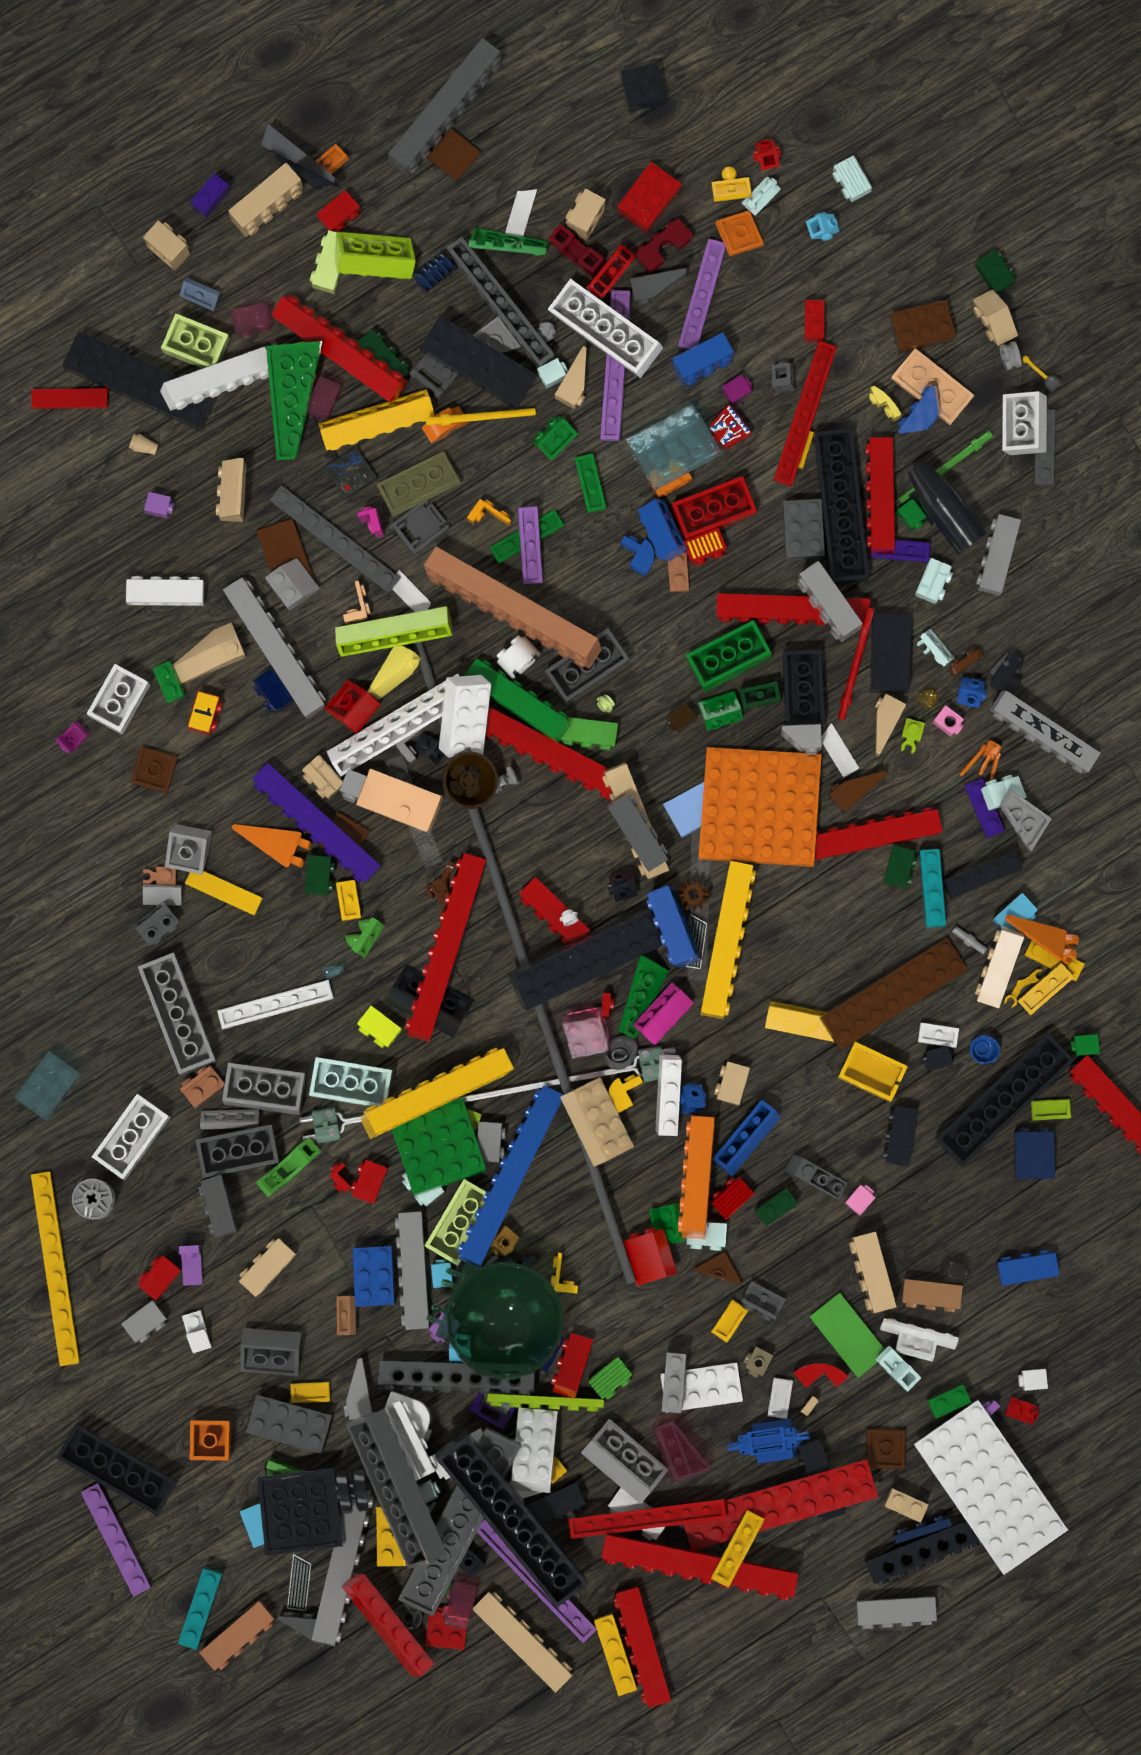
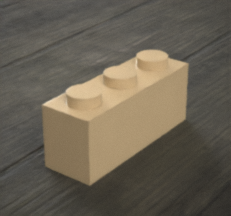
M279 1238L277 1240L273 1239L266 1246L268 1250L263 1255L260 1253L253 1260L255 1264L251 1269L246 1268L239 1275L241 1277L239 1282L255 1297H258L297 1255Z

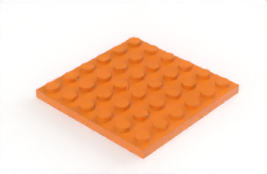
M707 747L699 860L814 867L821 754L807 755L806 753Z

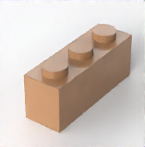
M903 1279L901 1303H905V1307L917 1308L918 1304L925 1305L924 1309L928 1310L944 1307L946 1312H955L956 1309L961 1308L963 1286Z

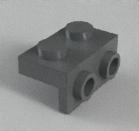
M751 1281L740 1302L744 1303L743 1308L751 1312L755 1309L761 1312L760 1317L770 1321L771 1318L774 1320L777 1318L786 1299Z

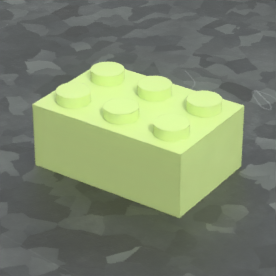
M175 314L161 349L164 354L204 369L221 362L230 338L226 333Z

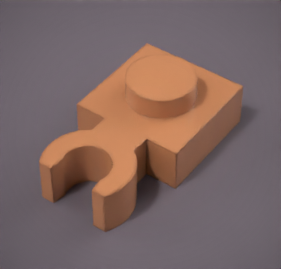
M156 867V872H152L149 869L143 870L144 874L148 873L151 876L149 880H143L144 884H151L156 881V885H176V869Z

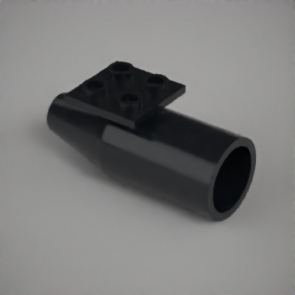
M924 461L908 472L915 489L909 495V498L913 499L926 515L928 523L931 526L933 524L937 526L957 554L966 550L988 532L954 485Z

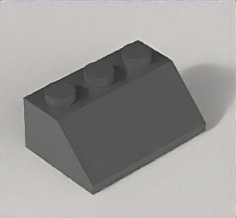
M218 1175L200 1181L199 1193L201 1198L204 1197L206 1205H203L205 1215L210 1216L211 1223L208 1224L210 1234L215 1235V1238L239 1232L225 1176Z
M243 1328L240 1372L298 1376L301 1332Z

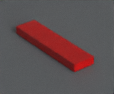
M31 389V408H108V389Z

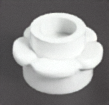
M567 910L562 913L560 921L563 922L564 926L575 924L578 921V913L573 912V910Z

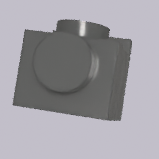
M783 361L777 365H772V387L777 393L796 390L794 367L791 363Z

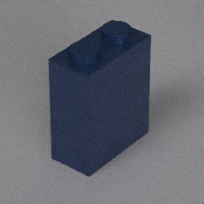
M1020 1128L1018 1132L1014 1133L1015 1179H1055L1054 1132H1049V1128H1038V1132H1030V1128Z

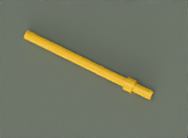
M535 408L451 416L449 414H441L440 417L426 418V425L440 424L441 426L450 425V423L533 416L536 415Z

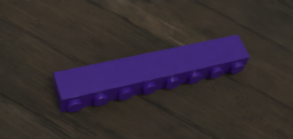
M267 763L252 779L256 783L254 787L260 793L265 791L269 795L267 799L275 806L279 804L283 808L281 812L289 819L291 817L296 819L298 822L295 825L303 832L308 830L312 834L310 838L317 845L321 842L326 847L324 851L329 856L333 857L335 855L339 859L338 864L345 870L349 868L353 871L352 877L359 883L363 881L367 884L382 867L270 764Z

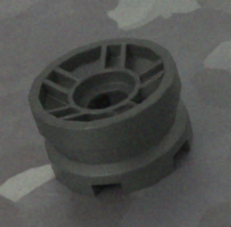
M406 1603L402 1604L395 1613L408 1631L415 1630L422 1622V1611ZM410 1613L412 1615L411 1621L405 1618L406 1614Z

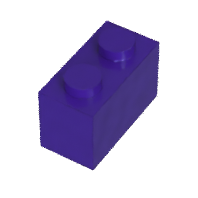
M214 173L191 200L192 208L208 219L231 191L229 184Z

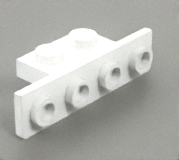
M884 1318L880 1326V1330L898 1335L895 1352L932 1362L937 1345L955 1350L959 1340L958 1337H954L949 1333L942 1334L930 1328L923 1329L916 1327L914 1324H904L891 1318Z

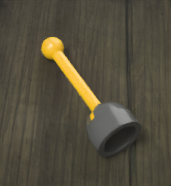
M1028 356L1022 357V362L1029 364L1045 379V386L1050 392H1053L1060 385L1061 380L1058 377L1047 376L1029 360Z

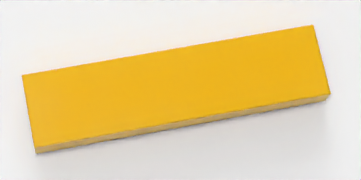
M203 871V874L190 872L185 882L190 887L254 916L263 899Z
M748 1510L746 1511L711 1579L729 1588L764 1522L763 1518Z

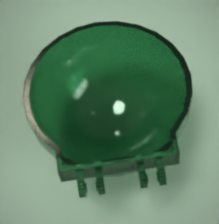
M465 1262L462 1272L451 1268L446 1269V1273L459 1278L458 1282L455 1284L447 1279H442L441 1284L454 1289L446 1309L435 1304L431 1306L433 1311L444 1314L442 1320L431 1315H427L426 1320L439 1325L436 1337L449 1341L458 1357L470 1369L482 1376L496 1380H515L534 1373L552 1358L561 1341L564 1329V1313L559 1296L551 1283L540 1273L528 1266L513 1262L494 1263L480 1268Z

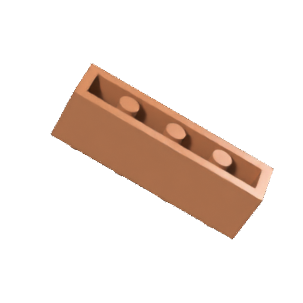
M260 1600L200 1652L201 1656L214 1671L217 1668L222 1670L229 1664L227 1659L232 1655L236 1658L244 1651L243 1646L247 1642L251 1645L259 1638L257 1634L262 1629L266 1632L274 1625L272 1622L275 1619L274 1615Z

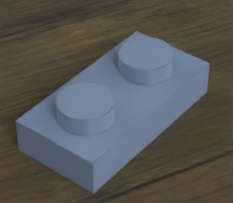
M186 277L179 296L214 311L221 292Z

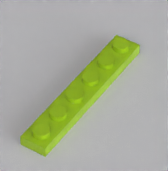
M486 1394L485 1401L490 1402V1406L502 1407V1403H509V1407L521 1408V1404H528L529 1408L540 1409L541 1405H546L548 1409L560 1410V1406L568 1407L567 1410L579 1411V1407H584L590 1412H598V1408H604V1400Z

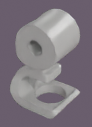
M507 767V773L498 777L496 793L502 791V786L520 783L513 767Z

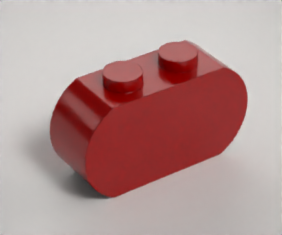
M620 244L592 278L586 289L601 300L636 255Z

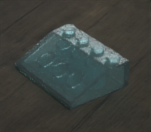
M693 404L626 439L631 454L655 490L722 455L721 450Z

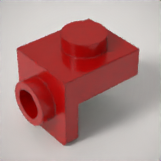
M603 993L602 1012L590 1011V1016L593 1017V1020L605 1021V1018H609V1010L614 1008V998H611L610 993Z
M337 1163L330 1170L332 1173L330 1177L335 1181L332 1185L340 1193L343 1190L347 1193L351 1189V1186L339 1175L347 1166L345 1163L341 1165Z
M1011 1397L1005 1415L1033 1425L1034 1421L1038 1418L1039 1407Z

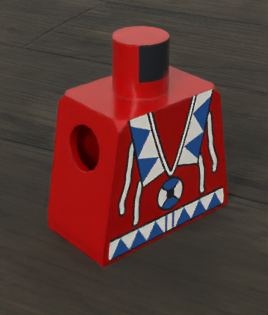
M729 404L709 425L708 430L712 435L704 442L710 450L718 444L723 450H727L751 437L752 432Z

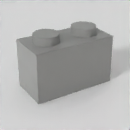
M348 769L340 788L344 800L352 803L355 800L358 801L367 778L365 775Z
M478 1123L477 1141L484 1162L500 1163V1159L504 1157V1147H501V1139H505L506 1128H502V1123Z
M152 1300L121 1325L135 1343L138 1341L143 1343L151 1337L149 1333L154 1329L159 1331L166 1326L165 1321L168 1318L157 1303Z

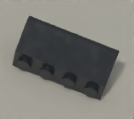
M406 965L392 986L386 1003L413 1017L414 1012L411 1011L414 1000L418 1001L419 993H416L419 982H424L425 976ZM447 986L434 1028L454 1038L474 1000Z

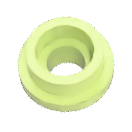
M606 694L597 698L599 709L610 713L615 706L613 700Z

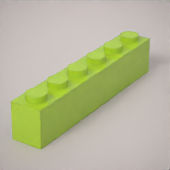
M446 606L335 627L336 646L340 656L343 657L452 636L451 617Z

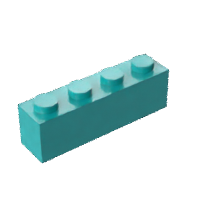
M939 849L920 850L918 855L925 929L943 928L946 926L940 852Z
M206 1567L203 1568L178 1644L195 1650L199 1648L224 1573Z

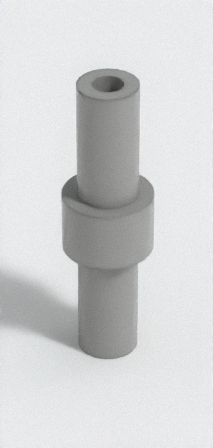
M958 926L952 931L964 940V944L969 947L972 946L981 954H984L988 949L975 940L976 937L972 934L968 935Z

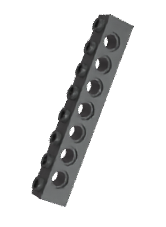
M461 236L447 247L448 255L495 315L502 320L535 366L539 368L553 361L554 353L475 252L469 247L464 238Z
M379 1361L378 1385L386 1391H394V1388H402V1391L421 1389L423 1392H433V1389H441L443 1393H452V1390H460V1393L470 1394L472 1391H480V1394H491V1391H497L499 1394L510 1395L511 1392H518V1395L529 1396L530 1393H535L536 1369L535 1366ZM398 1372L404 1374V1378L400 1381L394 1380V1376ZM422 1373L423 1379L416 1382L413 1380L415 1374ZM435 1374L443 1375L440 1382L433 1381ZM456 1374L462 1376V1380L459 1383L452 1382V1378ZM475 1375L482 1377L481 1381L477 1384L471 1382L472 1377ZM499 1376L501 1381L498 1384H492L491 1378ZM512 1377H519V1384H510Z

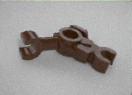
M451 861L448 862L440 878L434 880L431 885H426L428 896L434 899L432 895L434 893L437 896L438 904L442 903L443 905L442 911L445 912L446 906H448L444 904L447 893H450L447 880L456 867V864Z

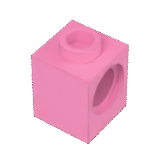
M945 705L933 721V724L951 737L953 733L957 735L964 725L961 723L964 719ZM952 718L955 721V725L948 727L945 724V719Z
M860 1185L845 1204L860 1216L875 1199L873 1196L874 1191L867 1185L864 1187Z

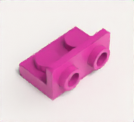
M372 507L362 508L361 512L357 513L361 523L367 522L371 534H375L377 538L384 537L377 510L375 508L372 509Z

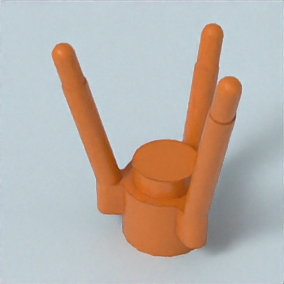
M988 741L986 745L983 744L979 752L961 771L960 776H963L984 753L983 756L986 759L979 771V775L983 774L989 761L994 760L989 781H992L998 760L1002 755L999 753L1002 747L993 741Z

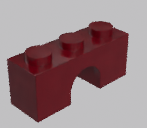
M679 218L675 222L671 220L664 227L665 230L663 232H657L650 238L651 242L646 246L645 244L641 245L636 250V261L649 275L653 274L664 264V258L659 253V249L663 245H672L679 252L693 240V234Z
M559 224L548 237V244L591 278L603 266L604 258L591 247L586 248L575 238V235L563 225Z

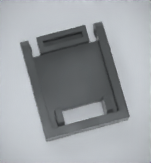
M430 500L413 507L391 524L392 528L414 556L450 529L449 525L441 529V526L446 521L433 504L427 508L424 507ZM405 527L408 528L416 539L412 544L401 532Z

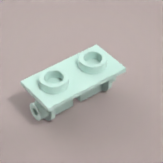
M767 176L751 193L752 197L746 198L742 204L756 216L781 188L776 185L777 181L774 178L770 179Z

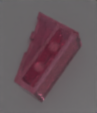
M674 1421L651 1429L665 1466L668 1469L672 1484L712 1469Z

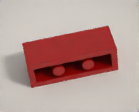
M573 1333L570 1334L569 1339L565 1338L562 1350H565L564 1357H559L556 1366L560 1370L558 1374L554 1373L551 1384L555 1385L553 1392L575 1399L593 1339Z

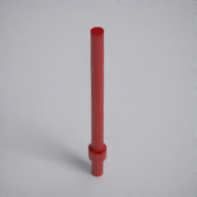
M867 607L844 696H841L838 719L845 720L848 707L852 703L853 698L851 696L875 610Z

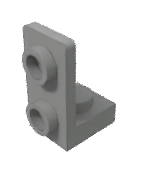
M428 725L396 744V748L410 765L417 761L415 758L417 753L410 745L407 747L406 744L428 728Z

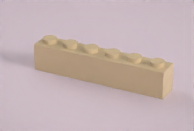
M622 763L605 770V776L602 778L606 788L610 786L612 794L609 795L611 801L616 800L625 793L629 797L632 795L638 804L636 806L637 811L644 813L648 820L646 825L651 829V824L627 764ZM631 847V851H632V854H633L634 858H637L638 855L636 854V852L634 851V849ZM639 859L640 865H638L641 876L645 875L647 879L669 871L666 862L648 872Z
M489 1591L472 1609L556 1693L572 1676L570 1672L572 1668L565 1661L561 1663L556 1658L558 1654L551 1647L547 1649L542 1644L544 1640L537 1633L533 1635L529 1631L530 1626L523 1619L519 1621L515 1617L516 1612L509 1605L505 1607L501 1603L503 1599L496 1592L491 1593Z

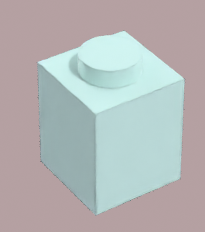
M558 358L537 368V373L546 389L563 381L568 372L564 362L560 363Z

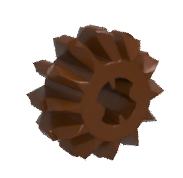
M691 879L690 886L684 881L683 884L686 889L683 887L678 888L679 891L684 893L677 894V898H684L679 904L687 903L685 910H688L690 905H692V910L695 912L696 905L701 910L703 909V905L700 902L708 904V900L703 897L710 896V893L703 892L707 889V885L700 888L701 880L697 882V885H694V879ZM693 890L697 891L698 898L691 900L688 893L690 891L693 893Z

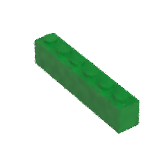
M476 658L464 676L482 675L491 683V699L558 743L571 726L568 721L569 717L561 711L557 713L552 710L553 706L548 702L544 701L542 703L537 700L538 696L530 690L528 692L522 689L523 686L517 681L513 680L511 682L506 679L508 676L501 670L496 672L492 669L493 666L483 659L481 662Z

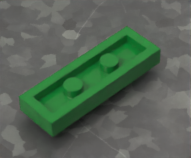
M588 454L576 457L575 463L588 514L606 510L594 455Z

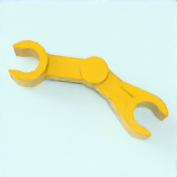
M1038 969L1029 977L1018 980L1011 995L1004 999V1004H1006L1008 998H1012L1014 1004L1011 1008H1013L1017 1004L1016 998L1022 988L1028 984L1038 983L1041 980L1036 978V973L1042 970Z

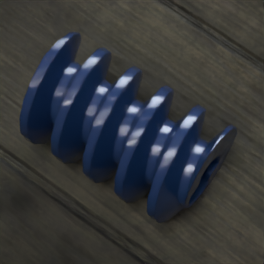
M440 253L437 255V259L433 258L431 260L432 265L426 263V269L421 267L419 269L420 274L414 273L417 285L425 294H427L426 287L431 290L433 289L432 282L436 285L439 284L437 278L445 280L444 273L448 276L451 275L450 268L456 271L451 261Z

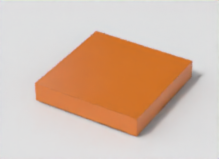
M750 210L715 222L729 257L764 245Z

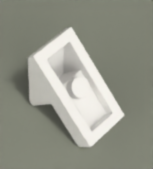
M201 1310L183 1315L182 1318L187 1332L186 1337L192 1352L196 1353L212 1348Z

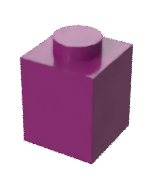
M740 375L722 386V392L731 406L751 395L752 390L750 388H752V385L748 378L744 379Z

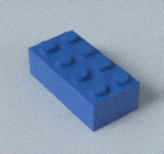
M667 885L648 893L649 899L646 902L649 909L653 910L656 916L653 917L656 927L660 928L662 932L660 939L662 944L668 948L667 957L670 964L673 963L674 966L683 968L701 961L700 953L684 911L679 904L680 901L677 898L676 890Z

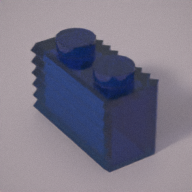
M272 668L253 680L255 686L252 688L258 696L263 695L266 700L263 703L269 712L273 710L276 714L294 702V699Z

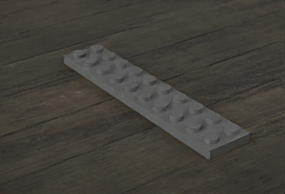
M487 1427L478 1441L479 1446L501 1473L506 1476L521 1447V1443ZM457 1485L436 1523L437 1532L444 1543L447 1554L429 1564L414 1567L398 1596L399 1601L431 1616L436 1612L484 1519Z

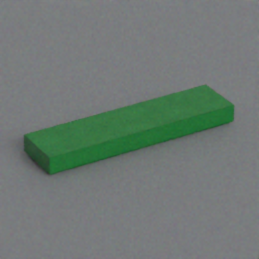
M555 509L538 519L540 541L564 527ZM519 530L489 547L498 564L521 552Z

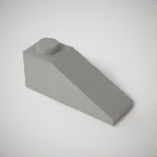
M363 1358L357 1360L346 1399L347 1405H343L345 1417L349 1416V1420L357 1419L373 1412Z

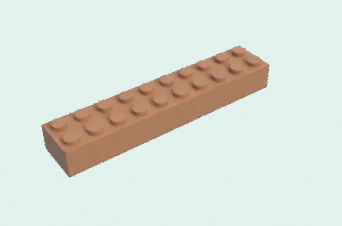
M435 547L424 564L426 574L432 583L436 585L442 584L451 594L456 592L461 595V599L465 602L477 604L478 609L485 613L487 611L491 612L494 618L501 622L505 620L510 623L509 626L517 631L521 629L526 632L525 635L530 639L542 641L541 644L548 649H556L557 653L566 659L570 657L579 667L583 668L586 666L590 669L602 650L599 640L595 636L438 547Z

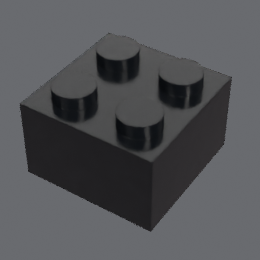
M657 62L620 70V78L629 113L665 105L666 97Z

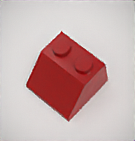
M347 680L324 710L357 734L381 704L368 692Z

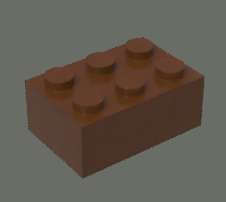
M946 300L890 314L889 319L898 354L913 351L915 348L919 350L952 342L955 339V332Z

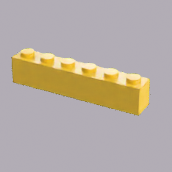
M426 389L397 398L395 401L384 402L318 423L326 450H337L343 445L356 444L359 440L365 438L372 439L384 432L391 433L397 428L410 427L413 423L419 421L426 422V418L434 417L435 414Z

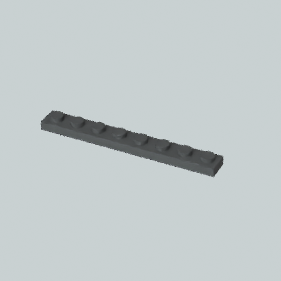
M282 485L271 497V503L389 594L400 581L397 575Z

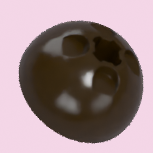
M463 752L453 757L447 763L442 775V786L446 796L454 804L466 809H475L487 804L495 795L498 787V774L495 766L486 756L477 752Z

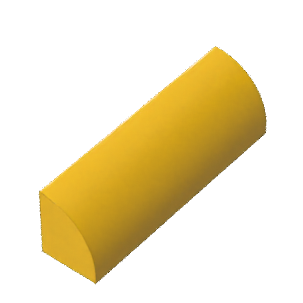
M770 1001L765 1028L834 1042L819 1019L828 1012Z

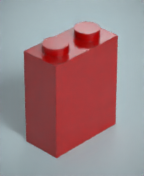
M654 1227L645 1230V1235L641 1236L640 1232L629 1235V1240L623 1241L636 1279V1286L677 1274L664 1229L656 1231Z

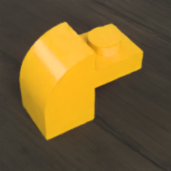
M631 1075L624 1079V1084L617 1078L611 1084L608 1094L617 1113L633 1106L627 1091L643 1084L640 1076L635 1077V1075Z

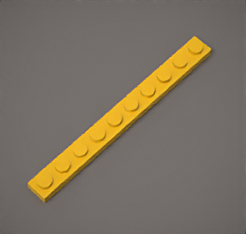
M51 1172L32 1174L31 1179L60 1366L78 1364L80 1360Z

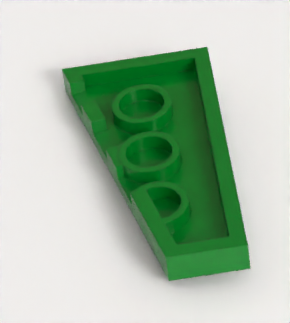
M475 227L469 241V247L530 253L541 256L547 252L548 241Z
M640 955L619 1028V1032L635 1040L639 1031L633 1024L655 1001L669 972Z

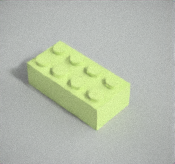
M464 1179L426 1242L425 1247L459 1266L462 1260L458 1259L460 1253L457 1250L462 1241L466 1243L469 1236L465 1234L470 1224L475 1225L477 1219L474 1216L479 1207L483 1208L485 1204L483 1198L486 1192Z

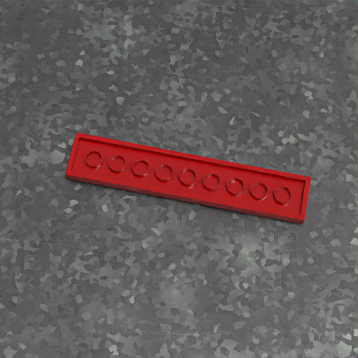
M868 1459L724 1500L727 1519L684 1524L691 1551L732 1540L747 1510L764 1519L758 1531L760 1532L875 1499L879 1496Z

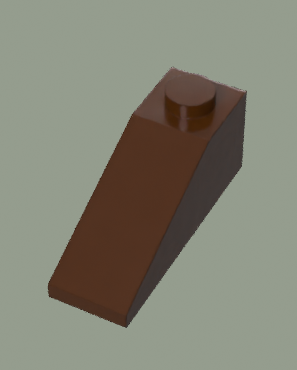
M882 771L845 781L841 785L837 783L829 790L831 792L829 798L845 813L884 779L888 773Z

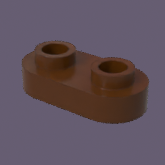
M973 648L965 654V659L962 661L957 659L949 665L951 669L948 671L953 677L982 658L984 656L982 651Z

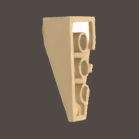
M231 622L214 629L174 663L173 666L181 684H184L246 658Z

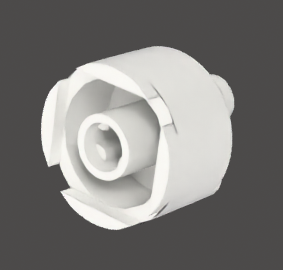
M519 635L512 640V646L508 650L504 648L497 655L499 658L497 663L512 679L516 678L514 674L518 672L521 675L536 661L533 658L536 654L538 657L541 654L525 636L521 638Z

